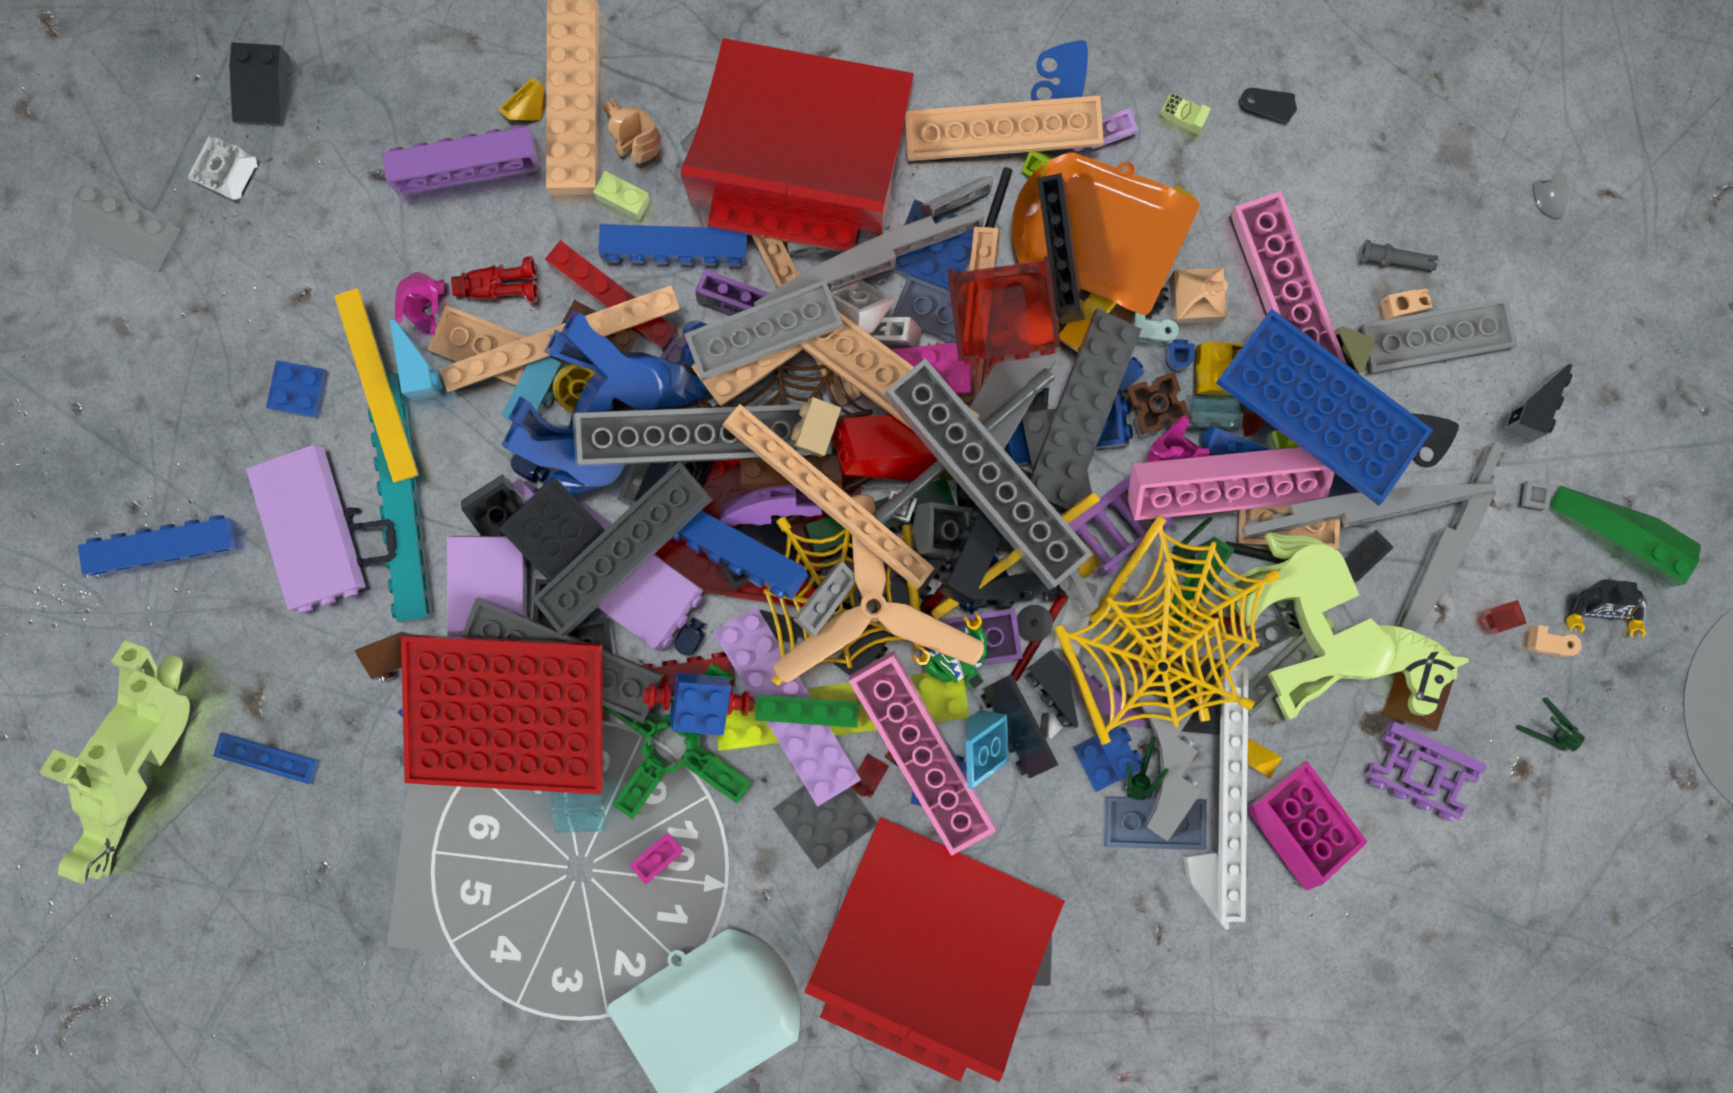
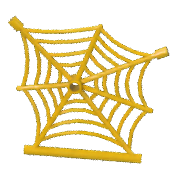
M1158 515L1089 620L1094 622L1099 618L1108 604L1107 597H1111L1113 600L1116 598L1159 533L1161 543L1154 571L1146 586L1131 601L1139 600L1151 586L1157 575L1163 552L1167 562H1173V558L1185 563L1204 564L1202 574L1185 573L1174 568V575H1171V578L1181 595V589L1196 591L1194 599L1186 600L1194 608L1198 607L1199 610L1204 612L1203 614L1210 617L1218 612L1222 631L1220 632L1222 644L1227 640L1237 642L1224 654L1225 660L1241 644L1250 645L1228 667L1230 672L1255 647L1259 646L1254 626L1258 599L1264 585L1281 578V575L1277 568L1267 573L1266 577L1262 580L1250 579L1234 573L1219 557L1215 549L1216 542H1212L1210 546L1183 544L1164 533L1163 526L1167 520ZM1166 539L1181 548L1197 551L1209 550L1206 560H1194L1176 556L1170 553ZM1213 554L1219 565L1231 576L1255 584L1246 589H1241L1225 583L1215 573L1211 565ZM1208 570H1210L1213 578L1222 586L1239 593L1230 597L1217 591L1206 579ZM1176 574L1188 578H1200L1198 586L1180 585ZM1204 583L1214 594L1226 601L1219 605L1209 601L1202 593ZM1163 589L1158 595L1153 597L1143 608L1135 611L1132 614H1138L1146 611L1159 598ZM1258 589L1251 611L1250 628L1252 640H1249L1244 625V608L1247 594ZM1173 590L1170 593V601L1173 600L1175 594ZM1177 597L1178 604L1176 607L1193 619L1195 613L1190 610L1188 615L1186 606ZM1200 597L1206 604L1213 608L1207 610L1206 608L1202 607V605L1199 602ZM1242 598L1240 627L1243 638L1238 636L1235 623V601ZM1164 605L1159 611L1148 618H1127L1137 625L1150 623L1155 620L1154 618L1163 613ZM1230 605L1233 635L1226 632L1223 623V608ZM1124 606L1121 610L1124 612L1131 606ZM1173 610L1169 615L1173 617L1176 612ZM1116 612L1107 613L1104 618L1113 622L1118 614ZM1198 616L1194 620L1201 622L1204 618ZM1183 618L1181 623L1184 624L1187 620ZM1163 620L1157 623V625H1163ZM1168 620V629L1172 630L1169 626L1179 627ZM1121 621L1117 622L1119 626H1121L1124 629L1126 628L1127 625H1125ZM1156 624L1153 625L1157 632L1162 631ZM1192 624V628L1195 630L1200 631L1203 629L1200 626ZM1181 627V630L1177 633L1181 636L1187 633V638L1193 637L1192 632ZM1142 628L1147 635H1152L1147 628ZM1211 628L1208 631L1209 639L1216 636L1215 630ZM1129 630L1128 632L1135 638V635ZM1173 636L1172 639L1168 642L1171 646H1173L1176 642L1182 644L1186 643V641L1176 639ZM1205 637L1197 645L1198 651L1205 643ZM1150 639L1152 644L1156 643L1155 639ZM1138 640L1137 643L1140 645L1141 650H1142V649H1143V645H1142V644L1139 642V640ZM1217 643L1211 648L1212 653L1218 648ZM1193 645L1189 647L1191 658L1186 656V660L1193 666V677L1200 679L1195 665ZM1154 648L1156 654L1161 658V651L1159 650V648ZM1167 648L1168 652L1174 653V651ZM1146 651L1144 656L1150 659L1148 652ZM1207 653L1199 661L1200 667L1208 658ZM1221 659L1215 665L1216 670L1222 664ZM1176 661L1170 663L1186 673L1184 667ZM1149 664L1145 666L1146 672L1150 669L1156 670L1155 666ZM1212 669L1204 679L1205 682H1208L1212 677ZM1225 672L1220 677L1221 682L1226 677ZM1167 673L1169 678L1175 677L1173 674ZM1180 679L1176 680L1182 687L1186 685ZM1196 685L1197 692L1203 691L1204 687ZM1190 688L1186 689L1191 695L1195 694ZM1213 694L1207 695L1205 699L1204 695L1194 699L1198 705L1207 703ZM1208 707L1198 710L1200 722L1210 720Z
M782 517L776 522L782 532L787 534L785 557H789L792 543L798 552L795 562L799 564L801 558L805 564V571L808 569L812 576L806 588L792 599L799 612L801 607L798 602L806 603L808 601V598L803 596L811 588L814 581L819 586L822 582L821 580H824L826 577L818 576L813 567H830L840 561L844 564L846 561L854 564V559L847 556L848 547L853 548V544L849 542L851 533L846 529L835 536L820 540L800 537L791 532L790 524L785 517ZM902 525V534L899 538L913 549L912 525ZM845 534L844 542L834 550L823 553L803 550L796 540L822 544L836 540ZM842 549L841 558L828 563H812L805 555L825 557L835 554ZM887 565L886 596L888 602L892 603L890 594L891 566ZM907 581L910 606L920 611L918 589ZM856 583L838 605V611L833 612L831 616L835 618L839 613L847 611V609L843 608L842 603L849 596L852 608L856 607L854 591L858 588ZM768 588L764 589V594H766L777 629L780 655L783 658L785 651L782 633L771 596L775 595ZM784 596L782 599L779 598L786 618L792 651L795 648L790 616L784 599L788 598ZM875 603L877 612H879L881 608ZM879 622L869 623V625L877 628L863 632L858 638L839 649L844 652L845 659L825 658L819 663H845L848 668H852V661L867 648L886 641L906 639L899 636L881 638L863 646L850 657L848 648L858 639L870 633L883 630L891 633ZM803 629L804 639L806 640L810 635L808 636V633ZM914 643V651H921L919 647L924 648V646ZM776 674L771 679L777 686L782 683V680Z
M1164 562L1163 575H1165V581L1155 592L1144 599L1124 602L1114 601L1111 597H1107L1108 604L1105 610L1092 624L1073 633L1066 632L1063 624L1054 627L1102 745L1111 742L1108 735L1111 729L1130 720L1158 718L1171 721L1173 726L1178 728L1180 720L1208 706L1238 702L1239 706L1251 711L1255 701L1244 696L1242 698L1239 697L1232 681L1221 642L1219 619L1205 615L1190 605L1171 581V575H1174V562ZM1165 587L1164 600L1147 612L1138 614L1125 613L1118 606H1133L1145 603L1158 595ZM1170 587L1188 609L1210 621V623L1206 625L1181 612L1170 601ZM1164 605L1163 615L1150 623L1133 625L1127 618L1149 616ZM1169 606L1178 615L1203 629L1200 631L1195 630L1170 616ZM1111 607L1118 614L1109 627L1092 640L1078 636L1094 628L1103 620ZM1120 618L1127 625L1120 636L1109 645L1097 642L1112 630ZM1163 620L1162 631L1154 635L1142 636L1137 630L1151 627ZM1168 620L1196 635L1192 638H1187L1176 634L1168 629ZM1215 627L1221 662L1233 694L1224 690L1215 667L1208 631ZM1129 630L1135 635L1134 640L1124 650L1113 647L1124 638ZM1170 634L1176 639L1186 641V643L1180 648L1173 647L1167 642V636ZM1162 635V640L1157 643L1148 644L1146 641ZM1203 635L1205 636L1208 658L1218 687L1205 682L1202 675L1197 640ZM1069 638L1078 641L1091 654L1105 676L1111 705L1110 723L1106 727ZM1138 640L1143 645L1140 655L1128 652ZM1088 645L1102 649L1112 661L1119 675L1122 701L1121 710L1115 717L1114 693L1109 675L1101 660ZM1191 645H1193L1195 665L1200 679L1191 676L1187 666L1186 650ZM1161 646V658L1152 648ZM1167 648L1171 651H1174V653L1166 659ZM1146 651H1148V653L1152 656L1154 660L1143 657ZM1110 652L1119 654L1130 668L1134 680V695L1127 703L1124 676L1117 661ZM1181 654L1182 664L1186 673L1170 665ZM1128 658L1137 660L1142 670L1143 685L1139 690L1134 667ZM1166 662L1168 667L1166 670H1160L1158 664ZM1143 663L1155 666L1156 669L1148 679ZM1170 672L1177 676L1169 679L1167 673ZM1159 674H1162L1163 682H1153ZM1184 678L1192 682L1173 693L1171 691L1170 684L1176 680ZM1200 685L1209 689L1208 691H1200L1189 695L1174 704L1173 697L1190 687ZM1152 686H1165L1166 692L1144 691ZM1210 694H1220L1229 698L1203 703L1177 717L1176 708L1190 699ZM1160 695L1168 699V704L1157 701L1135 702L1140 696ZM1139 706L1169 708L1171 717L1159 714H1139L1120 720L1129 709Z

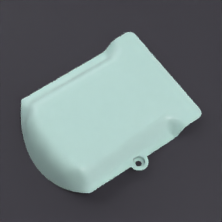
M726 929L686 955L680 950L672 951L668 956L669 966L640 983L608 1006L609 1015L658 1093H714L796 1042L800 1030L799 995L794 979L784 961L772 948L761 940L747 933L732 929ZM680 956L682 960L677 962L675 958Z

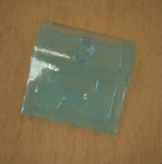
M1187 395L1186 406L1191 417L1187 427L1211 429L1214 426L1219 429L1238 430V424L1243 422V413L1239 411L1240 401L1235 397Z
M604 777L601 795L551 792V814H553L555 833L605 831Z

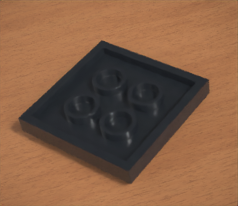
M555 476L547 481L498 527L549 582L605 531Z
M1178 656L1174 661L1183 666L1182 657ZM1209 658L1201 665L1204 679L1212 669ZM1214 659L1215 665L1220 659ZM1186 660L1189 671L1194 676L1193 666ZM1160 662L1158 667L1166 670L1168 664ZM1170 664L1171 667H1173V668H1175V669H1177V670H1180V669L1177 668L1175 665ZM1222 664L1217 669L1219 678L1221 677V666H1223ZM1150 669V676L1155 670ZM1159 674L1153 682H1163L1162 674ZM1214 674L1207 683L1211 685L1216 683ZM1184 678L1180 679L1186 685L1192 683ZM1176 681L1170 684L1172 693L1182 687ZM1196 685L1190 687L1194 693H1197ZM1165 686L1149 687V691L1166 692ZM1184 690L1174 698L1177 699L1178 696L1185 698L1191 694ZM1213 694L1208 702L1220 700L1221 695ZM1162 696L1164 697V700L1162 702L1166 703L1168 700L1167 697ZM1194 698L1188 700L1191 704L1190 709L1198 706ZM1221 704L1208 706L1210 720L1200 722L1198 710L1195 711L1181 731L1220 735ZM1147 719L1146 728L1153 729Z

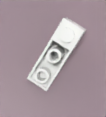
M1206 852L1183 856L1187 882L1217 921V853ZM1217 921L1222 928L1230 929L1229 922Z

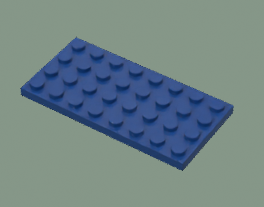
M1273 309L1268 312L1216 382L1217 385L1378 506L1384 502L1433 431L1432 428Z

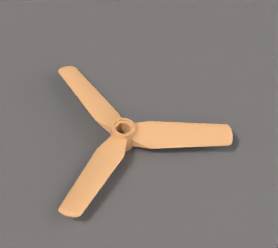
M861 494L851 497L871 515L876 511L872 496ZM852 535L855 582L863 598L861 606L838 614L825 624L816 636L807 638L777 661L773 668L776 675L783 682L788 683L858 638L869 623L880 622L893 635L970 665H975L980 660L984 650V643L907 604L886 602L882 596L886 582L883 560ZM870 603H877L881 609L877 613H871L866 607Z

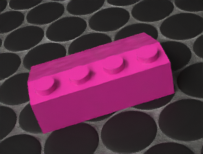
M1308 761L1301 764L1247 806V812L1306 891L1323 885L1368 843Z

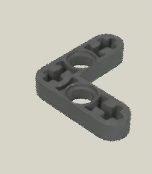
M1290 600V604L1285 608L1280 607L1277 602L1272 604L1278 619L1255 630V633L1260 632L1261 639L1266 646L1263 647L1262 642L1259 643V646L1254 648L1255 651H1251L1247 656H1254L1302 632L1300 625L1299 629L1289 626L1288 623L1291 622L1289 614L1285 617L1282 612L1289 611L1294 607L1292 600ZM1291 612V614L1297 619L1296 612ZM1267 628H1277L1279 638L1276 641H1271L1266 637ZM1251 632L1247 634L1249 640H1252ZM1241 644L1239 646V650L1241 651V653H1243L1246 650L1244 648L1245 644Z

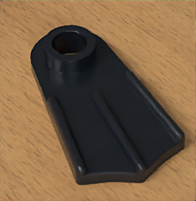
M1247 88L1241 94L1240 100L1244 108L1286 124L1297 111L1295 94ZM1248 96L1253 97L1255 103H1250L1248 101Z

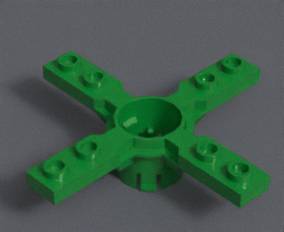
M714 662L704 674L727 677L729 683L733 679L731 674ZM603 706L605 710L645 738L642 754L646 758L613 803L614 807L632 820L665 773L674 772L676 769L684 766L735 803H738L753 782L712 752H707L700 747L698 733L676 732L678 735L686 737L684 744H686L685 753L678 760H669L663 757L655 747L654 738L660 728H668L669 726L671 728L669 714L658 717L650 711L646 721L643 723Z

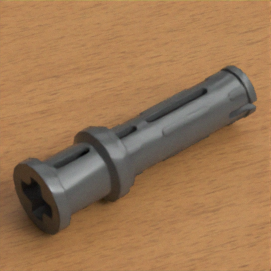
M1370 240L1364 241L1360 256L1363 262L1367 260L1377 261L1385 266L1395 263L1435 271L1438 265L1435 262L1438 261L1437 255L1395 249L1391 244H1374Z

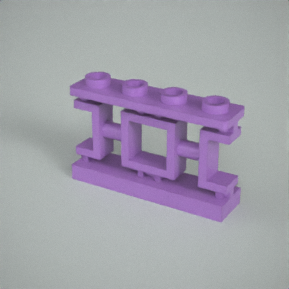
M1388 722L1384 730L1386 733L1381 740L1393 746L1384 766L1377 763L1370 764V769L1365 774V777L1371 779L1370 784L1380 789H1384L1386 786L1394 790L1392 794L1401 799L1407 800L1408 797L1417 801L1416 806L1427 811L1433 808L1440 812L1438 816L1453 822L1454 819L1462 820L1464 816L1462 813L1466 810L1467 806L1456 801L1464 780L1478 783V777L1480 774H1483L1487 764L1397 722ZM1394 736L1424 749V752L1413 749L1409 759L1399 756L1398 753L1403 742L1394 739ZM1418 758L1438 766L1429 788L1410 779ZM1440 758L1469 770L1470 773L1458 771L1455 780H1450L1444 777L1449 764L1441 761ZM1395 764L1404 769L1399 781L1408 785V788L1377 774L1381 772L1389 775ZM1442 786L1450 790L1445 803L1453 806L1454 809L1452 810L1425 797L1424 794L1436 796L1439 787Z

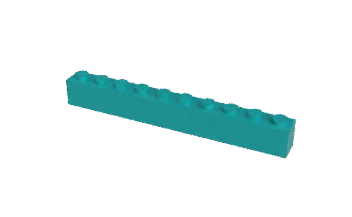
M387 374L411 449L405 395L401 392L399 374ZM369 408V421L373 423L374 432L371 433V442L373 447H376L377 457H374V467L376 472L379 471L380 481H377V492L379 496H382L383 503L379 507L380 517L382 520L389 519L395 524L394 529L396 530L397 550H395L397 556L392 561L386 562V567L391 572V579H388V588L394 597V603L391 604L392 617L396 618V622L399 623L430 620L432 618L415 477L393 483ZM383 530V531H382L383 542H384L385 545H387V543H386V530Z

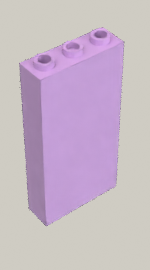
M311 445L246 468L287 609L289 611H298V614L312 611V606L321 604V606L335 603V598L353 597L359 594L358 590L366 588L360 566L357 564L358 559L324 447Z
M580 502L605 530L613 524L592 507ZM654 554L606 598L598 608L650 647L661 651L662 648L666 649L672 642L674 631L677 628L680 629L688 619L686 615L690 609L697 607L703 598L701 594L704 590Z
M506 536L447 537V636H462L477 597L527 617V558Z

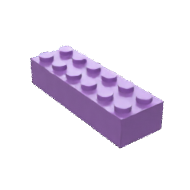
M515 125L510 130L505 131L493 129L483 135L466 134L461 139L455 140L443 138L434 144L416 143L412 148L394 147L389 149V152L382 153L386 181L398 195L542 169L537 140L529 126L525 127L524 125Z

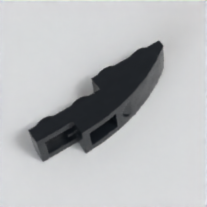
M1035 572L1006 576L981 587L974 600L969 604H973V608H987L988 605H996L997 609H1010L1012 605L1020 600H1034V597L1042 598L1045 602L1057 601V597L1062 596L1066 592L1061 589L1059 584L1049 590Z

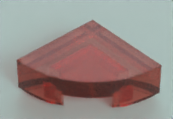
M1255 412L1240 414L1243 438L1254 435L1265 421Z

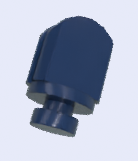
M517 454L512 457L511 467L518 475L532 482L536 480L544 482L547 479L549 469L539 466Z
M692 617L690 621L692 624L685 623L675 639V648L680 654L691 655L695 653L702 642L705 632L700 628H704L706 623L698 618Z

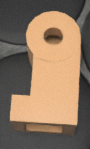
M1415 289L1391 294L1380 301L1385 320L1418 314L1433 308L1428 289Z
M1535 625L1530 628L1527 651L1563 657L1574 656L1581 650V641L1576 635L1566 634L1559 636L1548 634V626Z

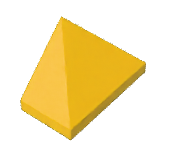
M532 77L497 110L508 120L541 121L544 86Z
M1248 738L1247 767L1271 779L1282 757Z

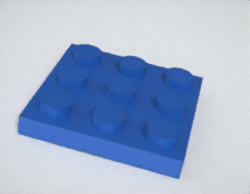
M914 199L905 225L926 218L920 208V205L924 204L923 202ZM946 212L933 218V221L937 224L939 220L945 217L954 218L958 215ZM974 230L896 257L895 268L891 270L907 276L912 275L957 293L971 258Z

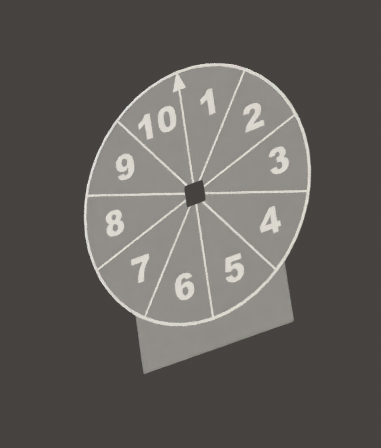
M603 721V792L601 795L408 784L387 947L455 954L471 975L490 992L522 1010L540 1016L578 1021L611 1017L608 1013L609 1004L669 966L668 956L672 951L680 950L686 955L712 939L725 906L729 880L728 845L718 809L700 778L685 766L676 769L674 772L665 773L633 820L614 807L613 803L646 758L642 754L645 738L630 727ZM654 738L655 747L663 757L669 760L681 759L673 750ZM669 832L683 848L684 852L645 885L629 865ZM570 855L592 857L594 859L590 882L567 880ZM680 956L675 958L677 962L682 960Z

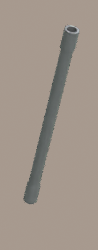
M1046 368L1041 370L1028 381L1025 387L981 424L990 433L1033 395L1039 393L1054 380L1053 375ZM937 460L896 496L885 502L872 515L884 524L903 505L946 470L945 467Z

